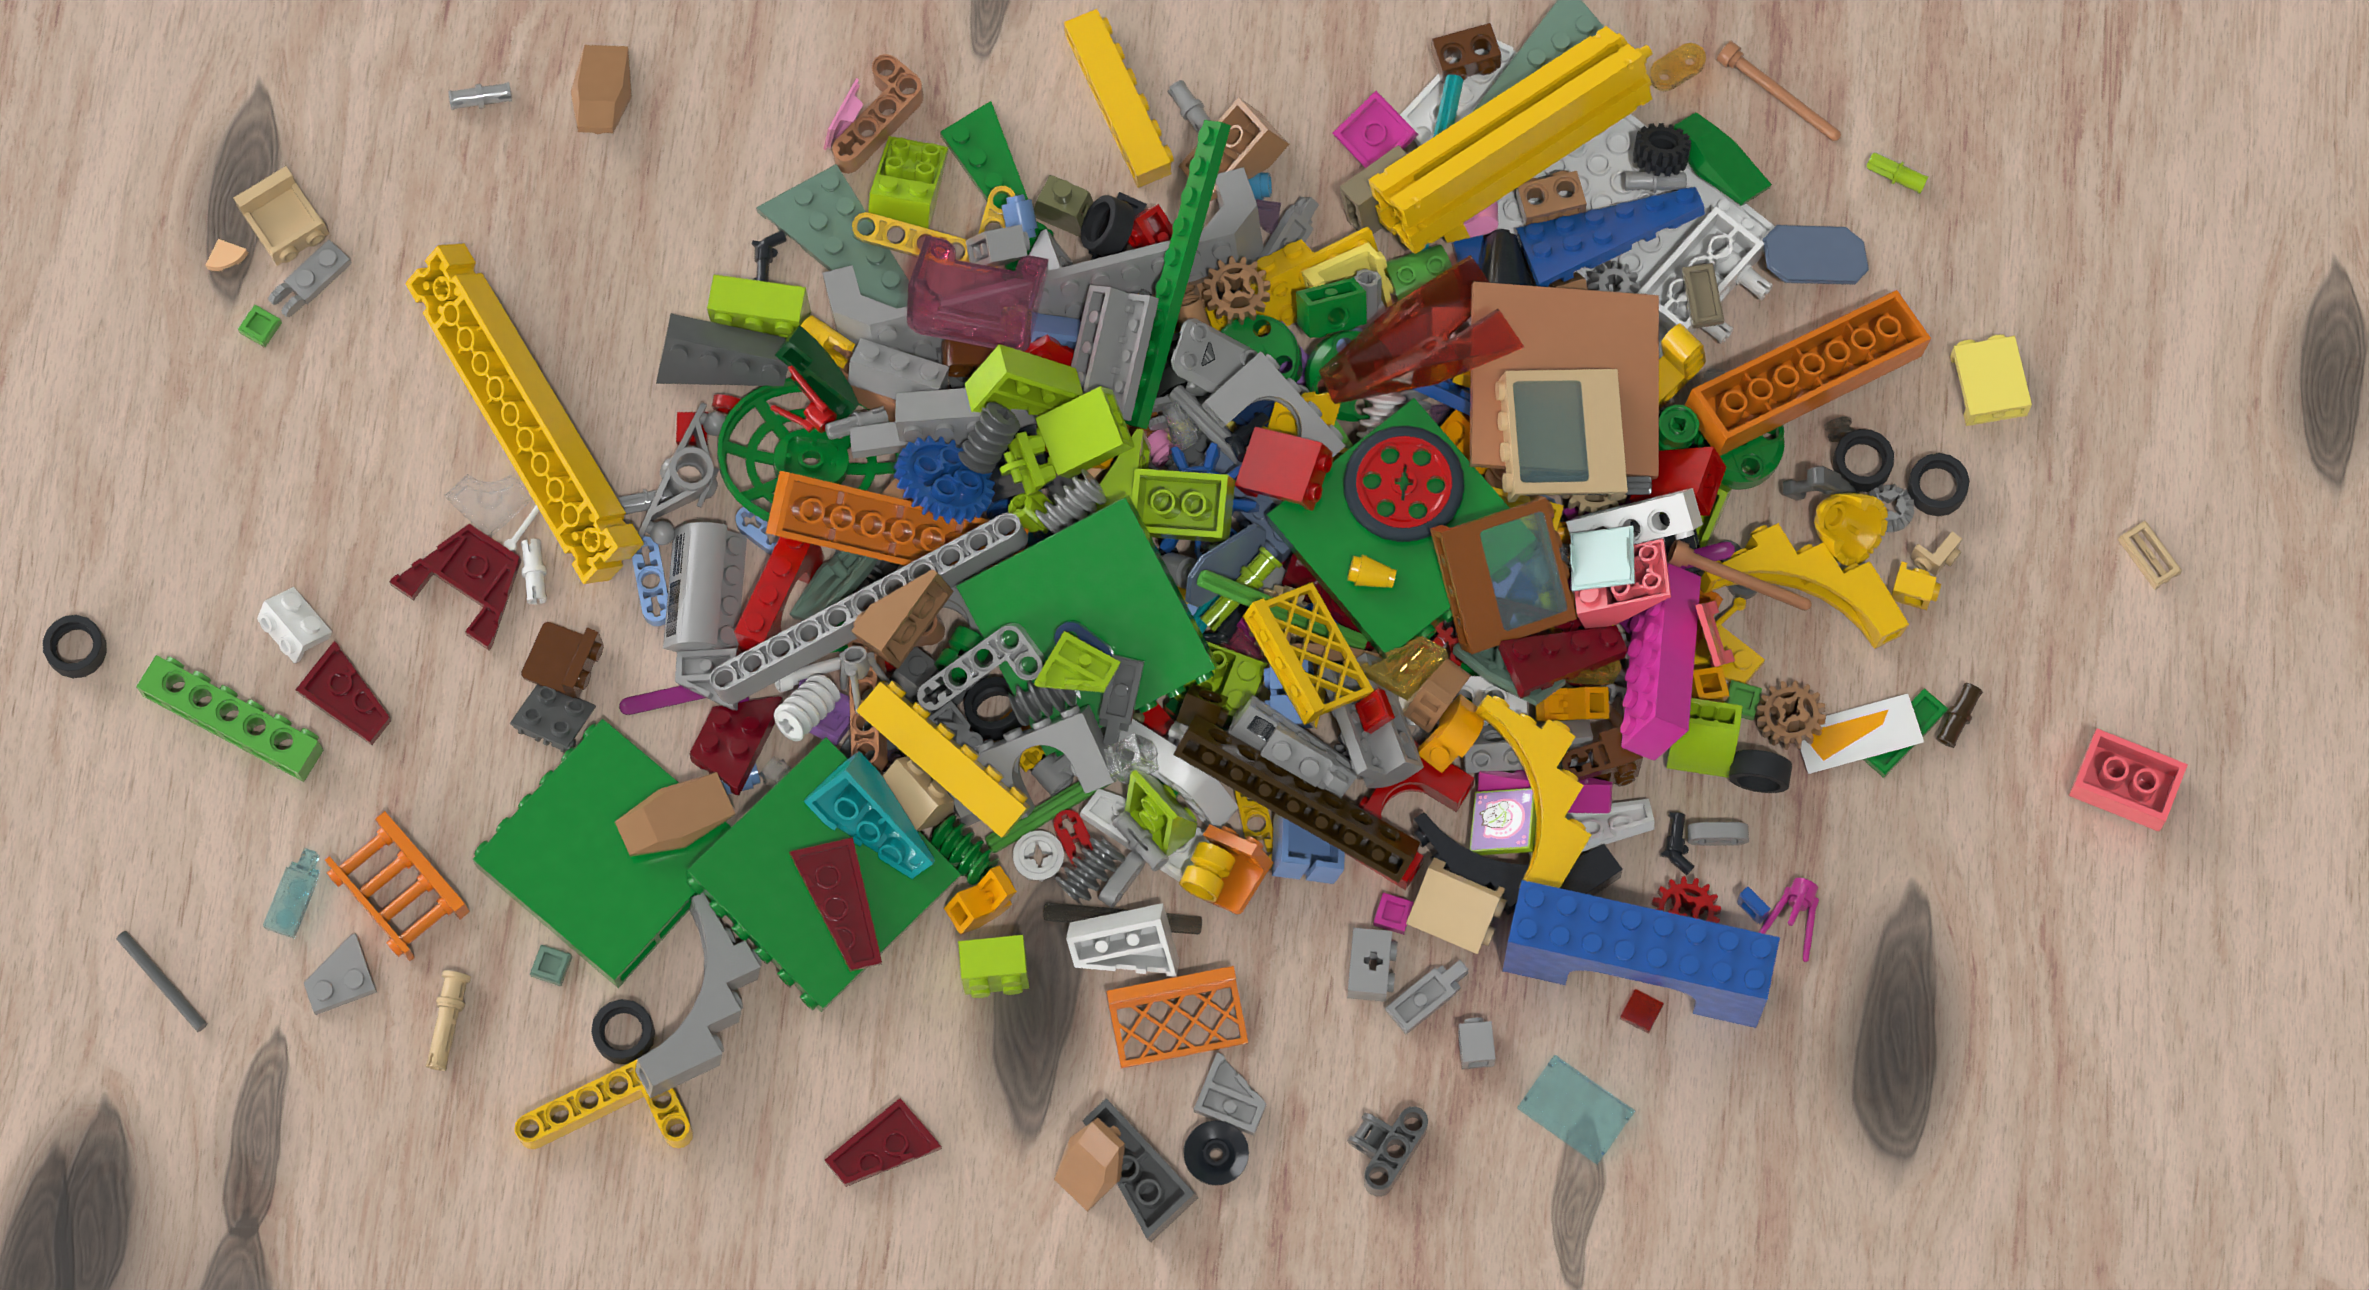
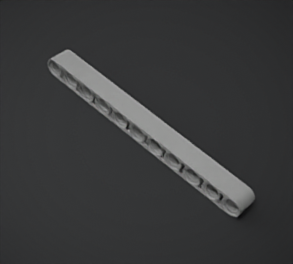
M1012 513L999 515L717 666L710 674V684L723 702L727 704L737 703L857 639L851 632L854 628V622L857 616L874 602L932 569L952 588L1021 551L1028 542L1027 533L1016 515ZM1015 530L1014 533L1006 536L1008 532ZM987 545L983 550L977 551L980 547ZM958 561L955 565L949 566L952 562ZM845 621L844 624L836 627L840 622ZM814 636H817L816 639L808 642L809 639H811ZM789 651L785 656L780 657L782 653ZM760 666L757 671L752 672L754 668ZM732 681L729 686L724 687L726 683Z

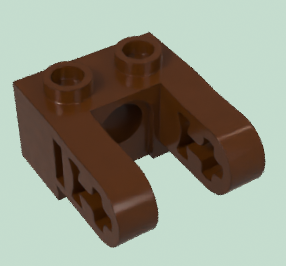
M1621 726L1600 732L1598 742L1567 752L1563 757L1561 769L1572 772L1578 777V781L1595 778L1613 782V785L1617 784L1618 787H1621L1636 780L1635 777L1639 775L1643 756L1621 747L1622 733L1620 732ZM1588 753H1592L1593 765L1589 762L1582 766L1569 767L1571 766L1572 759L1582 763L1588 761Z

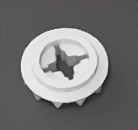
M1029 832L1023 835L1014 847V865L1018 873H1021L1028 880L1043 882L1047 878L1055 877L1056 873L1063 866L1064 850L1062 844L1049 832ZM1039 844L1042 854H1048V857L1043 858L1041 868L1038 867L1034 859L1029 858L1035 854V845Z

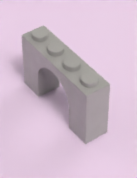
M1259 352L1201 405L1214 421L1223 428L1248 405L1262 400L1274 401L1286 407L1293 415L1297 425V437L1322 442L1333 452L1332 457L1345 447L1342 442L1344 438L1339 430L1333 425L1329 427L1320 418L1323 415L1320 409L1313 402L1309 401L1307 403L1300 396V387L1291 378L1285 379L1278 371L1280 369L1279 364L1269 354L1265 356L1262 352Z
M1078 704L1073 707L1070 706L1060 712V717L1051 720L1049 716H1045L1039 721H1034L1032 723L1033 727L1022 731L1021 727H1018L1003 734L1004 739L994 743L992 739L983 741V744L976 746V752L979 754L977 760L986 768L988 765L993 766L1004 776L1001 781L1010 789L1015 786L1028 797L1025 802L1031 807L1021 819L1028 817L1035 809L1019 769L1021 755L1027 748L1036 745H1047L1064 753L1070 760L1085 794L1114 783L1120 776L1108 745L1103 744L1104 736L1090 705L1080 709Z

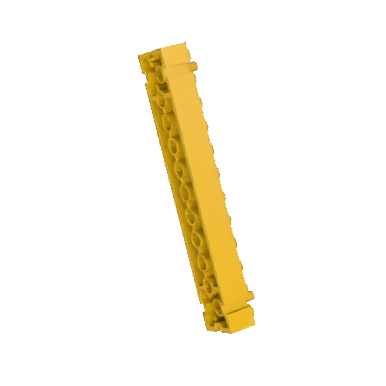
M465 243L438 245L425 260L428 267L418 268L405 283L416 303H424L426 306L423 315L565 554L572 553L576 560L572 563V566L582 583L589 584L611 580L623 567L622 560L631 559L644 545V542L633 524H625L623 521L626 512L483 273L474 272L476 262Z

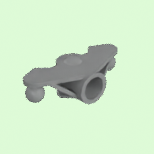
M704 403L700 404L673 457L666 459L661 466L660 475L662 480L638 532L641 539H643L645 533H649L651 539L656 544H669L675 535L673 526L666 521L654 523L652 520L697 499L699 500L696 506L701 508L705 500L711 498L717 490L718 482L716 477L719 469L713 467V461L709 455L701 424L709 435L719 436L722 424L726 418L719 412L705 413L707 405ZM693 435L695 437L697 448L687 447ZM692 466L699 470L702 480L696 483L685 482L678 476L677 472L682 467ZM668 487L675 497L660 504Z

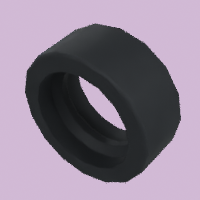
M1104 195L1095 200L1083 220L1081 228L1083 247L1103 257L1118 254L1127 244L1134 226L1132 206L1111 195Z
M1858 429L1846 434L1839 441L1833 456V470L1840 473L1841 477L1846 479L1857 492H1869L1884 484L1894 465V451L1890 442L1882 434L1870 429ZM1858 444L1868 445L1880 453L1882 466L1875 475L1869 477L1858 476L1847 468L1845 455L1852 446Z
M1935 453L1926 455L1916 463L1909 476L1907 490L1910 498L1914 499V505L1917 509L1927 515L1939 517L1949 515L1959 509L1967 496L1970 480L1967 469L1961 461L1948 454ZM1937 468L1952 474L1957 483V489L1953 497L1944 501L1932 500L1927 497L1920 487L1921 477L1926 471Z
M80 615L64 616L54 621L46 630L42 641L43 653L48 663L60 675L69 678H82L94 673L102 665L107 653L106 640L98 626L89 618ZM83 630L93 640L91 653L78 663L69 664L62 661L56 650L58 641L70 631Z
M991 677L983 679L976 683L966 695L964 710L967 721L971 725L972 730L980 734L983 739L1002 740L1004 739L1003 734L1023 726L1018 721L1013 710L1000 721L988 722L978 717L977 709L986 699L999 695L1009 697L1008 693L1014 697L1005 678Z
M1736 751L1733 763L1730 766L1729 780L1738 787L1754 792H1785L1789 789L1792 762L1786 757L1768 751Z
M620 999L609 1002L598 1011L593 1019L591 1029L593 1042L602 1056L613 1063L629 1064L647 1054L653 1046L655 1038L653 1021L645 1008L634 1001ZM631 1014L641 1023L643 1030L641 1039L631 1049H614L605 1040V1026L615 1015Z

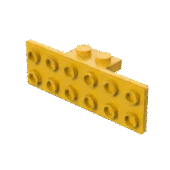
M1365 227L1315 253L1300 239L1287 244L1284 248L1268 256L1259 258L1256 261L1258 263L1257 272L1265 270L1266 278L1263 281H1270L1271 286L1270 290L1266 291L1270 293V301L1263 302L1266 305L1264 313L1256 310V315H1265L1280 322L1283 321L1287 327L1296 323V291L1306 289L1301 271L1365 243H1369L1378 252L1372 230L1369 227ZM1251 284L1250 288L1255 291V294L1257 295L1258 289L1256 284ZM1207 307L1205 308L1210 326L1221 331L1228 324L1227 316L1223 315L1218 320L1216 319L1217 309L1208 311ZM1262 326L1258 331V337L1270 333L1271 326Z

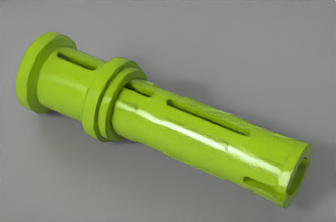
M1261 546L1259 548L1260 553L1249 565H1243L1240 568L1241 575L1235 582L1255 589V587L1257 589L1264 586L1263 581L1275 568H1280L1282 564ZM1220 596L1200 619L1215 632L1240 603Z

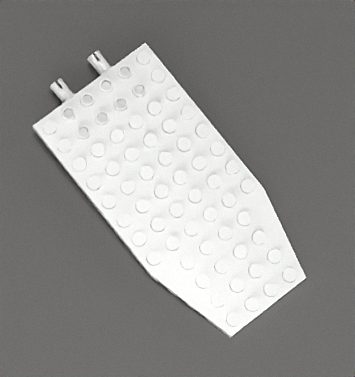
M1497 40L1502 54L1501 67L1491 74H1477L1469 76L1463 81L1455 123L1473 112L1518 53L1513 50V47ZM1478 49L1475 51L1479 55H1486L1489 53L1485 49ZM1453 57L1449 63H1457L1460 60ZM1439 74L1400 114L1419 134L1414 139L1418 147L1434 136L1444 84L1441 83ZM1632 114L1626 116L1533 177L1544 179L1551 177L1559 171H1577L1587 203L1586 212L1592 209L1618 205L1622 202H1631L1653 195L1678 191L1657 190L1656 193H1653V190L1625 191V171L1645 172V167L1639 169L1637 163H1634L1633 151L1637 132L1641 131L1643 126H1647ZM1689 162L1684 171L1680 170V172L1686 173V188L1696 186L1704 203L1705 214L1675 229L1665 228L1656 232V238L1648 242L1642 239L1633 243L1631 250L1602 263L1608 269H1611V263L1614 260L1617 262L1618 269L1628 264V273L1636 272L1638 274L1636 283L1641 284V289L1635 294L1659 295V359L1663 356L1661 341L1674 326L1681 323L1692 334L1696 330L1692 329L1681 272L1682 267L1713 263L1721 302L1739 284H1742L1751 291L1759 300H1763L1765 298L1764 294L1767 295L1773 287L1772 283H1769L1752 268L1765 254L1763 239L1775 226L1749 205H1739L1697 176ZM1516 188L1496 201L1498 203V227L1496 230L1507 229L1510 233L1517 236L1516 228L1523 227L1524 223L1516 199ZM1561 191L1558 193L1561 197L1568 198L1573 195L1569 191ZM1539 198L1528 200L1533 205H1539L1543 202ZM1600 265L1592 269L1583 267L1575 271L1585 278L1587 288L1588 284L1593 282L1591 280V273H1600ZM1615 284L1609 285V291L1612 288L1613 292L1619 291L1620 285H1617L1616 288ZM1725 322L1723 325L1702 327L1717 339L1720 344H1723L1726 341L1725 337L1728 339L1734 330L1732 326L1730 327Z

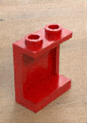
M1255 427L1235 486L1247 496L1257 498L1258 494L1297 503L1306 510L1313 511L1315 504L1322 496V484L1325 475L1332 467L1333 452L1322 442Z
M1714 447L1659 451V476L1657 479H1652L1651 494L1631 495L1630 501L1633 503L1693 488L1700 516H1708L1722 482L1726 465Z

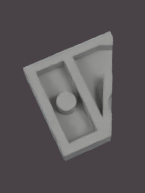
M737 648L677 651L675 682L724 707L737 710L738 702L734 704L723 702L711 686L709 678L713 669L740 655L741 652ZM732 681L726 683L724 687L729 686Z
M356 933L350 935L304 982L315 1015L377 993Z
M1217 1052L1194 1107V1112L1212 1120L1228 1122L1240 1131L1254 1136L1266 1109V1102L1257 1092H1254L1249 1087L1247 1081L1229 1065L1226 1058Z

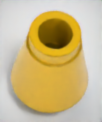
M1365 555L1361 557L1353 556L1347 580L1355 582L1354 586L1392 588L1397 570Z

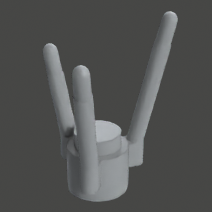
M852 646L839 654L841 660L840 688L842 690L846 689L847 677L850 676L856 711L861 705L858 680L866 677L870 666L881 681H887L888 683L890 681L876 662L873 652L867 653L863 647Z

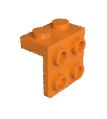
M1209 824L1203 836L1211 844L1229 852L1236 862L1229 876L1222 878L1224 886L1218 899L1215 902H1206L1234 914H1241L1274 862L1262 850L1264 846L1258 840L1250 836L1243 839L1229 827L1223 826L1220 829Z

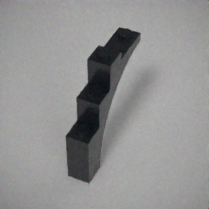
M1425 812L1414 818L1412 835L1420 842L1422 848L1426 846L1432 853L1431 861L1434 858L1446 862L1445 870L1494 891H1497L1499 886L1505 888L1502 899L1507 900L1504 911L1507 915L1515 911L1519 886L1529 865L1509 864L1483 857L1459 845L1447 836ZM1602 844L1577 858L1560 888L1594 896L1620 879L1623 868L1606 845Z

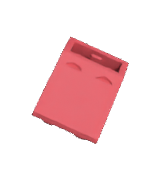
M1664 539L1634 545L1635 584L1574 591L1577 615L1585 629L1619 624L1672 597Z

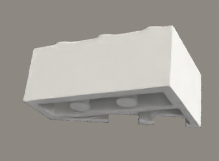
M1163 903L1075 921L1069 924L1066 940L1075 968L1107 971L1126 969L1136 970V973L1146 974V971L1167 973L1166 976L1177 977L1179 957Z

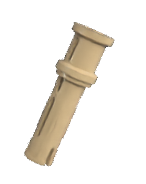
M448 970L442 972L444 983L441 996L436 999V1004L439 1008L438 1017L426 1063L427 1068L439 1071H446L458 1014L465 1008L463 998L466 984L471 981V976Z

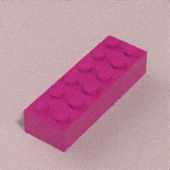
M1669 563L1667 565L1672 597L1634 615L1630 623L1632 635L1627 651L1628 656H1630L1629 668L1625 675L1627 690L1623 699L1625 712L1624 720L1620 727V732L1622 733L1621 747L1653 761L1689 731L1698 621L1695 605L1699 604L1701 576Z

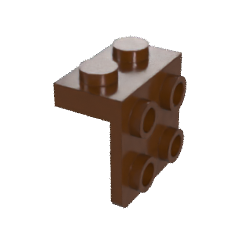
M545 622L521 671L523 679L579 699L582 690H585L590 682L592 667L595 661H599L604 649L599 632L586 628L583 635L554 623Z

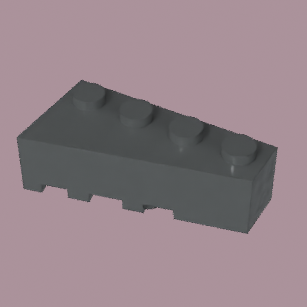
M671 313L656 384L784 386L788 366L778 359L775 354L786 338Z
M1106 1098L1082 1121L1087 1126L1096 1118H1099L1108 1128L1115 1126L1120 1130L1121 1136L1119 1138L1125 1143L1121 1180L1117 1185L1146 1239L1152 1242L1199 1197Z

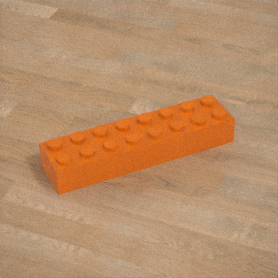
M1895 290L1693 388L1685 406L1692 409L1697 415L1699 430L1710 446L1714 447L1719 456L1922 357L1931 337L1898 290Z
M780 471L766 533L906 566L990 520L974 517L970 523L964 518L963 522L958 524L952 518L950 523L946 524L943 516H939L937 520H934L933 513L930 511L923 515V507L920 505L912 507V501ZM1015 530L1008 532L1006 536L1011 535ZM987 545L980 547L977 551L983 550ZM958 561L952 562L949 566L955 565Z

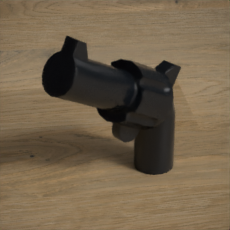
M782 230L765 237L761 241L752 240V246L755 247L754 261L757 263V276L753 280L769 282V264L773 262V258L778 254L777 249L773 247L787 241Z
M1263 412L1254 413L1255 418L1246 426H1240L1231 437L1225 438V442L1231 445L1239 462H1243L1247 451L1246 447L1249 445L1254 428H1262L1269 422V418Z
M1239 604L1217 628L1215 633L1203 634L1205 640L1215 645L1225 643L1229 646L1231 644L1230 640L1238 630L1237 624L1249 607Z
M1669 812L1668 816L1672 819L1670 836L1666 837L1665 850L1660 853V857L1669 858L1671 863L1687 876L1695 866L1683 856L1689 851V848L1685 845V839L1682 838L1686 815L1679 812Z

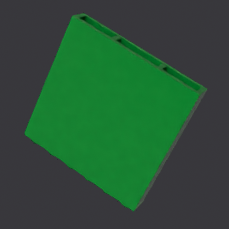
M1415 398L1332 463V467L1326 473L1322 484V496L1315 504L1313 511L1306 510L1300 504L1284 500L1267 514V521L1271 528L1388 665L1394 660L1400 662L1412 652L1410 647L1419 640L1423 643L1430 639L1437 631L1435 627L1444 620L1449 623L1453 620L1432 536L1409 542L1383 539L1364 528L1350 511L1344 494V476L1353 452L1365 439L1384 429L1398 426H1412L1425 429L1438 435L1451 446L1459 458L1464 472L1465 489L1462 503L1455 516L1446 525L1447 527L1452 528L1509 509V506L1476 468L1470 467V461ZM1386 449L1381 454V459L1387 464H1393L1398 461L1399 453L1394 449ZM1418 451L1414 454L1413 461L1416 465L1425 466L1430 463L1431 456L1426 451ZM1404 467L1401 482H1395V484L1400 485V490H1402V501H1404L1407 486L1413 485L1408 483V478L1406 477L1407 467ZM1369 474L1363 480L1364 486L1371 490L1378 488L1382 482L1376 474ZM1433 478L1427 483V489L1431 493L1438 494L1445 489V483L1441 479ZM1382 502L1377 507V512L1383 517L1392 516L1396 510L1391 502ZM1414 504L1410 507L1409 514L1414 519H1422L1427 514V508L1422 504ZM1520 519L1483 530L1480 533L1492 582H1501L1511 572L1510 567L1518 561L1521 564L1526 562L1535 553L1536 538ZM1365 555L1392 569H1396L1393 587L1354 586L1355 582L1347 580L1353 556L1361 557Z
M1129 495L956 586L984 640L1004 625L1017 623L1027 631L1047 661L1056 646L1054 636L1058 627L1067 621H1076L1105 641L1112 648L1113 654L1145 661L1134 711L1139 709L1141 713H1144L1158 705L1156 699L1166 694L1171 699L1186 691L1185 684L1193 680L1200 684L1214 676L1212 670L1218 666L1211 649ZM1006 630L1003 634V640L1006 645L1015 647L1019 643V636L1015 631ZM1069 631V632H1068V633L1071 634L1072 636L1078 638V636H1077V634H1076L1075 632H1073V631ZM1026 656L1022 660V667L1026 672L1034 673L1038 669V663L1033 657ZM1006 660L998 665L1014 696H1016L1017 685L1025 692L1028 691L1029 680L1021 679L1016 675ZM1079 691L1081 699L1077 697L1079 709L1090 705L1099 725L1101 719L1099 714L1104 693ZM1065 701V709H1066V708H1068V707H1070V706H1069V705L1066 703V701ZM1054 706L1053 714L1049 716L1051 720L1061 716L1060 711ZM1030 716L1029 725L1032 728V723L1034 722V720ZM1041 745L1046 756L1055 753L1059 757L1064 754L1054 747Z
M602 719L597 725L594 723L589 726L576 748H569L561 758L562 763L554 771L550 770L542 777L539 783L541 786L533 794H527L520 801L516 813L511 818L506 817L500 822L496 828L497 833L489 842L485 840L477 847L474 852L475 857L472 860L483 874L619 988L690 910L692 897L698 894L686 883L689 879L686 871L731 826L724 822L686 848L630 857L615 821L657 790L678 784L679 782Z
M826 737L686 871V875L689 878L686 883L698 895L704 893L712 901L709 904L710 908L720 918L726 915L735 924L731 927L732 930L743 941L749 939L757 947L754 950L757 956L767 965L772 962L780 970L777 973L778 977L788 987L794 984L803 993L800 996L803 1003L812 1011L817 1008L820 1012L824 1011L867 969L849 971L789 854L790 851L852 838L839 828L833 830L825 825L804 802L805 798L838 766L848 760ZM917 831L934 857L935 862L913 879L879 859L878 853L864 844L860 847L854 843L880 955L961 876V873L919 831Z

